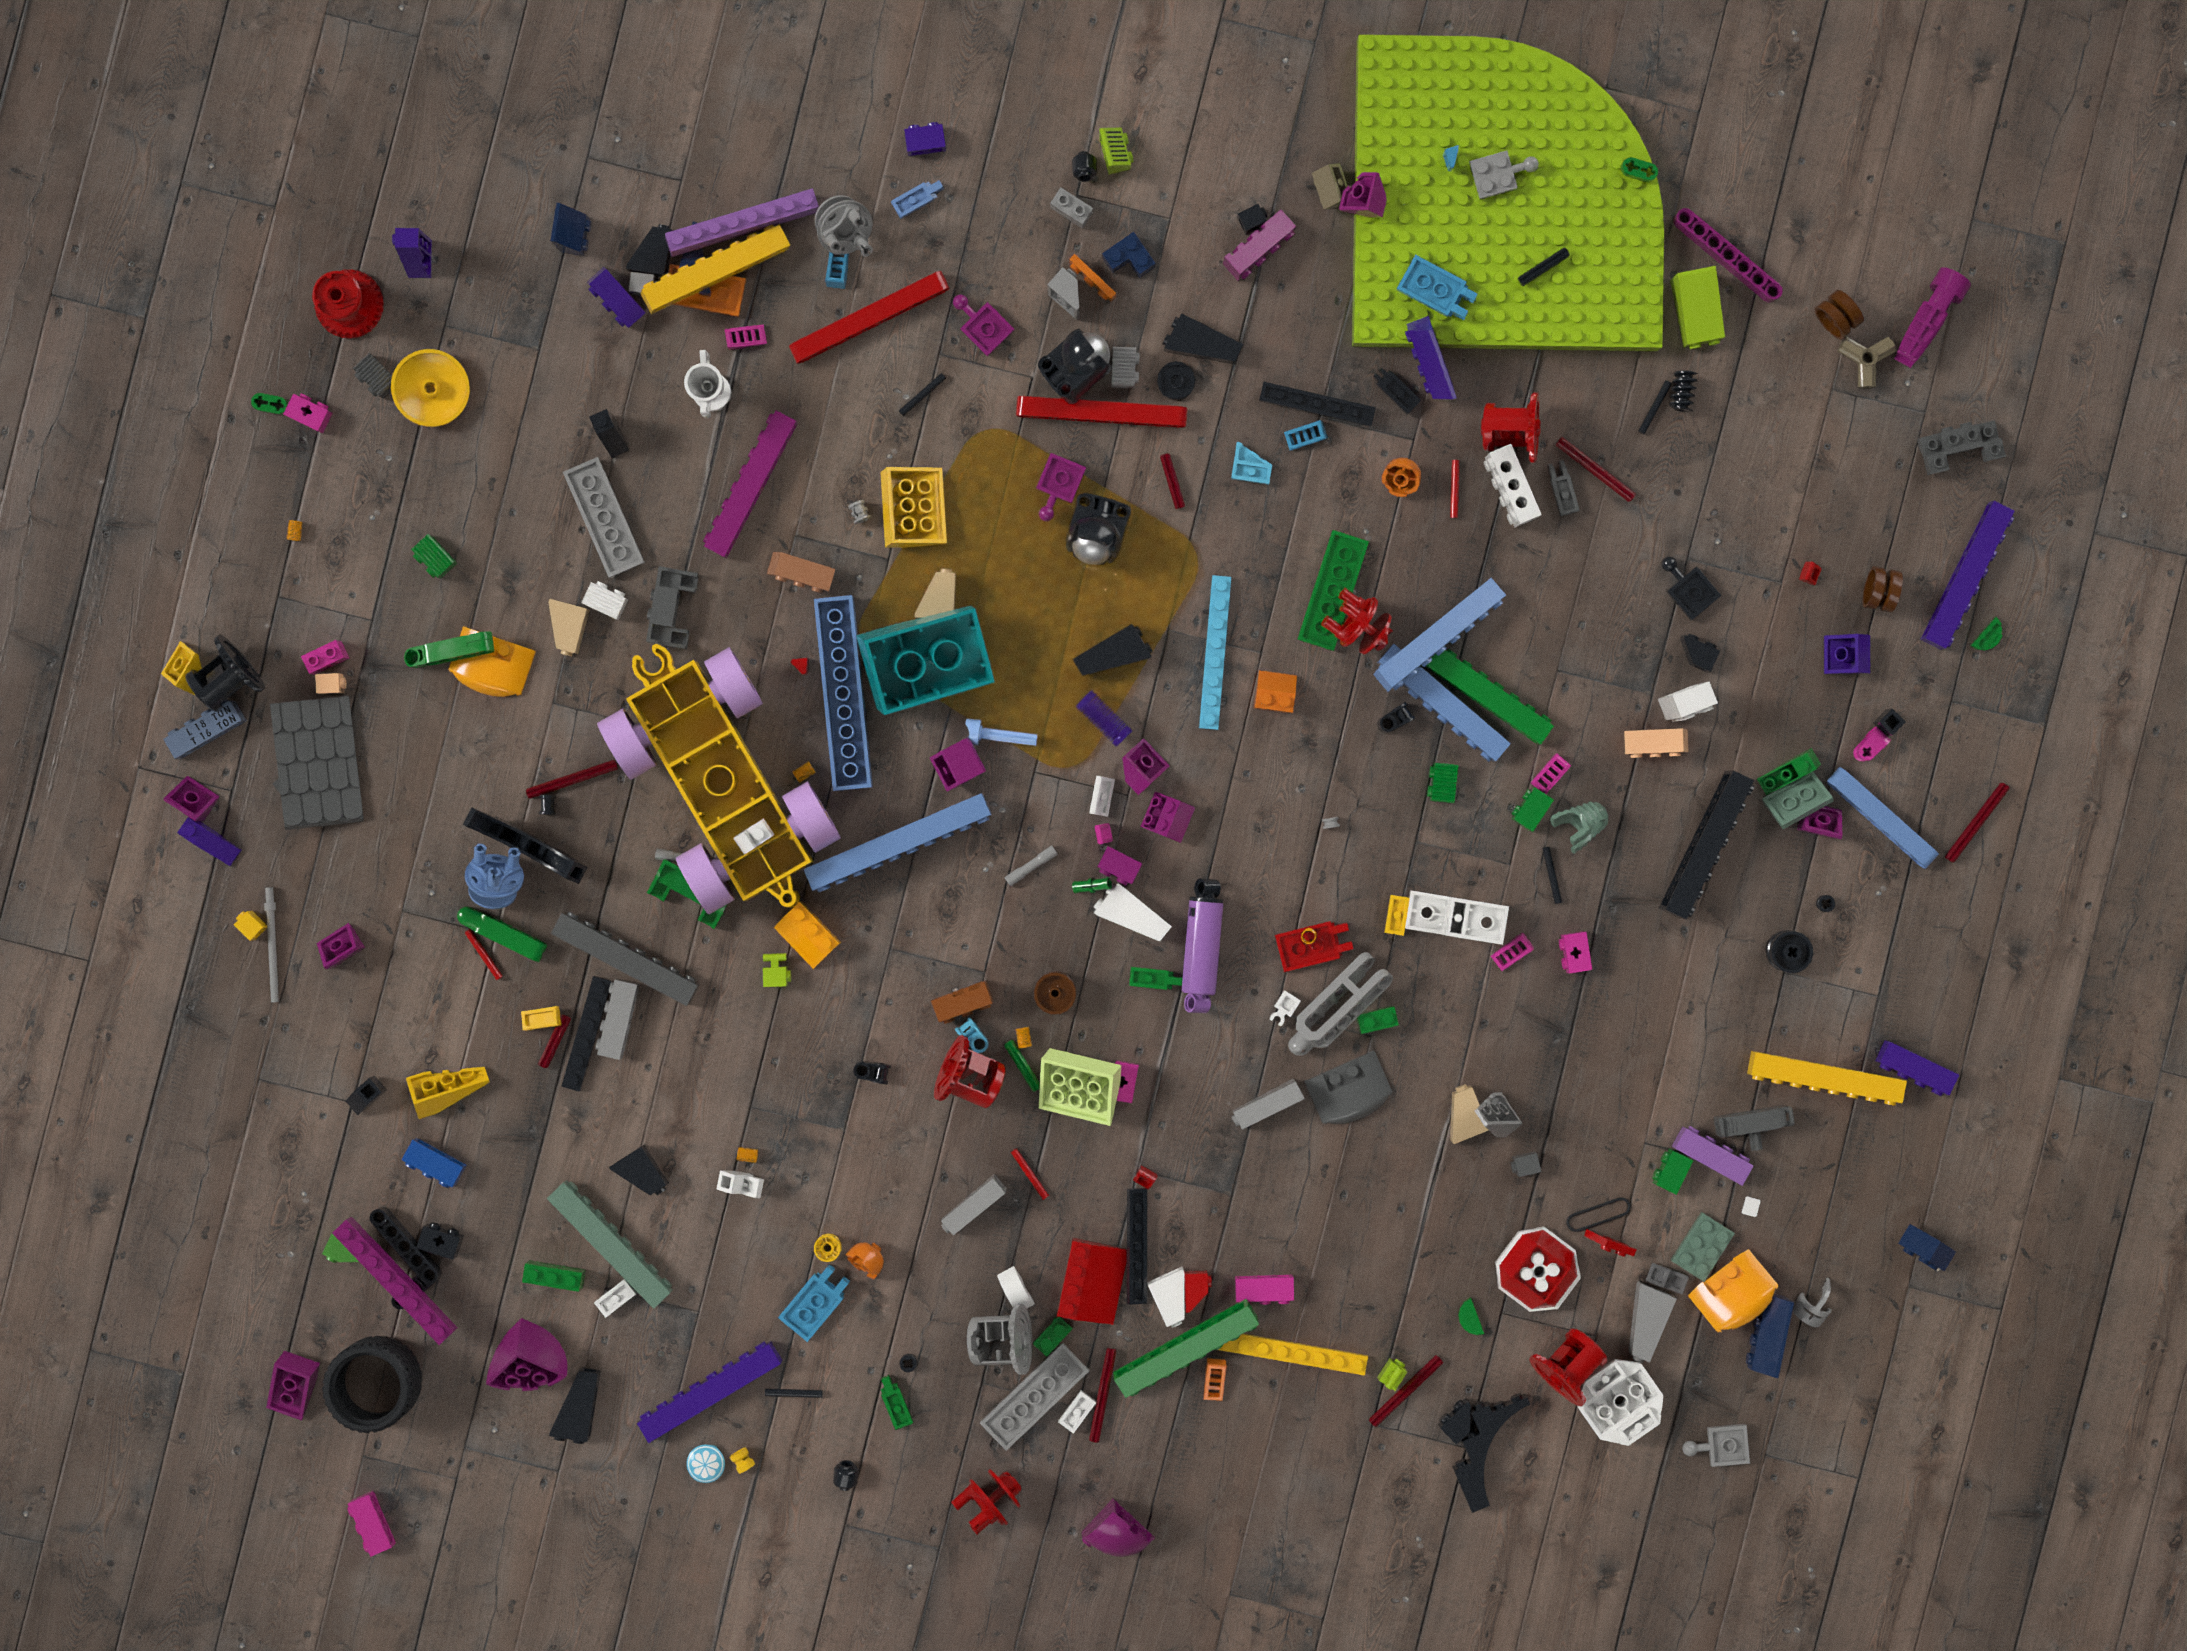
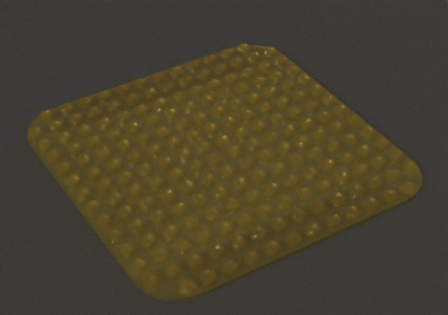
M987 429L975 434L965 443L943 479L947 543L901 549L862 615L859 634L916 619L915 612L935 573L940 572L941 569H952V573H956L955 609L972 606L976 609L995 682L937 700L969 719L982 720L984 728L1038 734L1036 746L1018 743L1010 744L1046 765L1057 768L1075 766L1090 756L1103 736L1100 729H1097L1098 726L1095 727L1096 724L1093 725V722H1090L1088 717H1085L1083 712L1081 713V710L1076 708V705L1093 690L1097 694L1095 698L1099 696L1096 702L1102 699L1097 706L1104 701L1099 708L1106 703L1104 708L1109 706L1108 709L1111 708V711H1114L1113 714L1116 713L1148 660L1082 677L1073 662V658L1130 624H1133L1134 627H1139L1143 634L1141 636L1144 643L1148 642L1154 651L1195 582L1198 572L1197 554L1191 542L1183 534L1083 475L1072 504L1057 498L1053 507V519L1050 521L1041 520L1039 511L1042 507L1046 506L1050 495L1037 490L1036 487L1050 454L1008 430ZM1082 493L1113 499L1128 505L1131 509L1120 554L1113 563L1109 564L1106 562L1104 565L1086 564L1075 558L1073 552H1068L1066 549L1065 538L1077 497Z

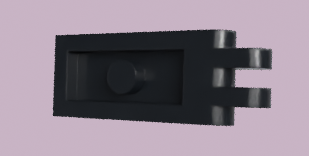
M1380 368L1378 371L1383 377L1381 378L1377 373L1374 374L1373 377L1378 381L1376 385L1408 415L1421 400L1392 371L1386 372L1383 368Z

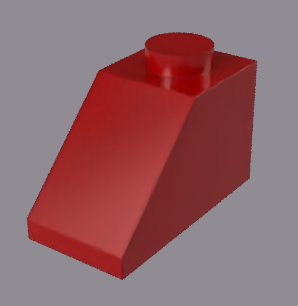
M1207 1270L1184 1271L1186 1313H1190L1207 1295L1208 1287H1212L1211 1276H1208Z

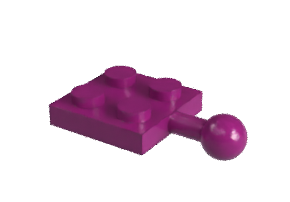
M960 294L954 297V307L958 310H963L970 317L960 330L987 357L1015 331L988 302L976 313L968 305L966 296Z
M1050 453L1036 487L1037 490L1050 495L1046 506L1042 507L1039 511L1041 520L1050 521L1053 519V507L1057 498L1072 504L1086 467Z

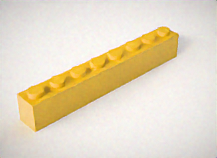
M780 224L775 227L770 225L764 228V232L758 235L753 233L747 236V240L741 243L736 241L730 244V248L724 251L719 249L713 252V256L707 259L702 257L696 260L695 264L690 267L685 265L679 268L678 272L673 275L671 273L665 274L656 283L651 281L643 285L641 296L650 313H656L787 251L790 244Z
M1751 1051L1747 1074L1753 1075L1752 1079L1764 1081L1765 1077L1770 1078L1772 1083L1783 1084V1081L1790 1082V1086L1802 1088V1085H1807L1809 1090L1819 1092L1823 1088L1828 1089L1830 1094L1839 1095L1840 1092L1847 1093V1097L1856 1099L1860 1095L1865 1096L1867 1101L1877 1102V1099L1885 1100L1884 1104L1896 1106V1102L1903 1103L1907 1083L1903 1079Z

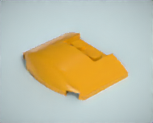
M463 626L460 636L479 633V631ZM493 637L495 650L493 653L450 663L448 670L454 674L458 681L477 692L497 697H507L515 694L518 696L522 695L536 651Z
M1748 1249L1734 1257L1730 1263L1705 1282L1700 1283L1688 1297L1718 1333L1722 1332L1721 1330L1737 1329L1754 1320L1770 1304L1775 1288L1778 1289L1779 1285Z

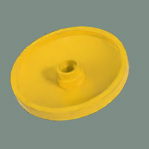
M423 349L407 355L397 365L391 379V394L397 409L409 421L420 426L439 427L452 422L463 412L469 399L470 386L466 371L453 356L440 350Z

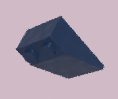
M556 203L550 241L562 253L584 256V251L588 250L589 241L586 238L587 232L591 231L592 221H590L587 214L564 204Z

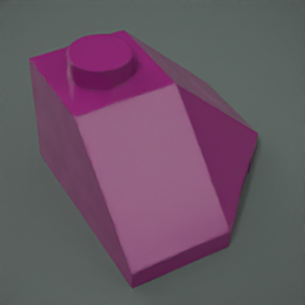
M1362 172L1357 177L1358 180L1343 191L1339 210L1365 217H1383L1387 197L1380 174L1377 172Z

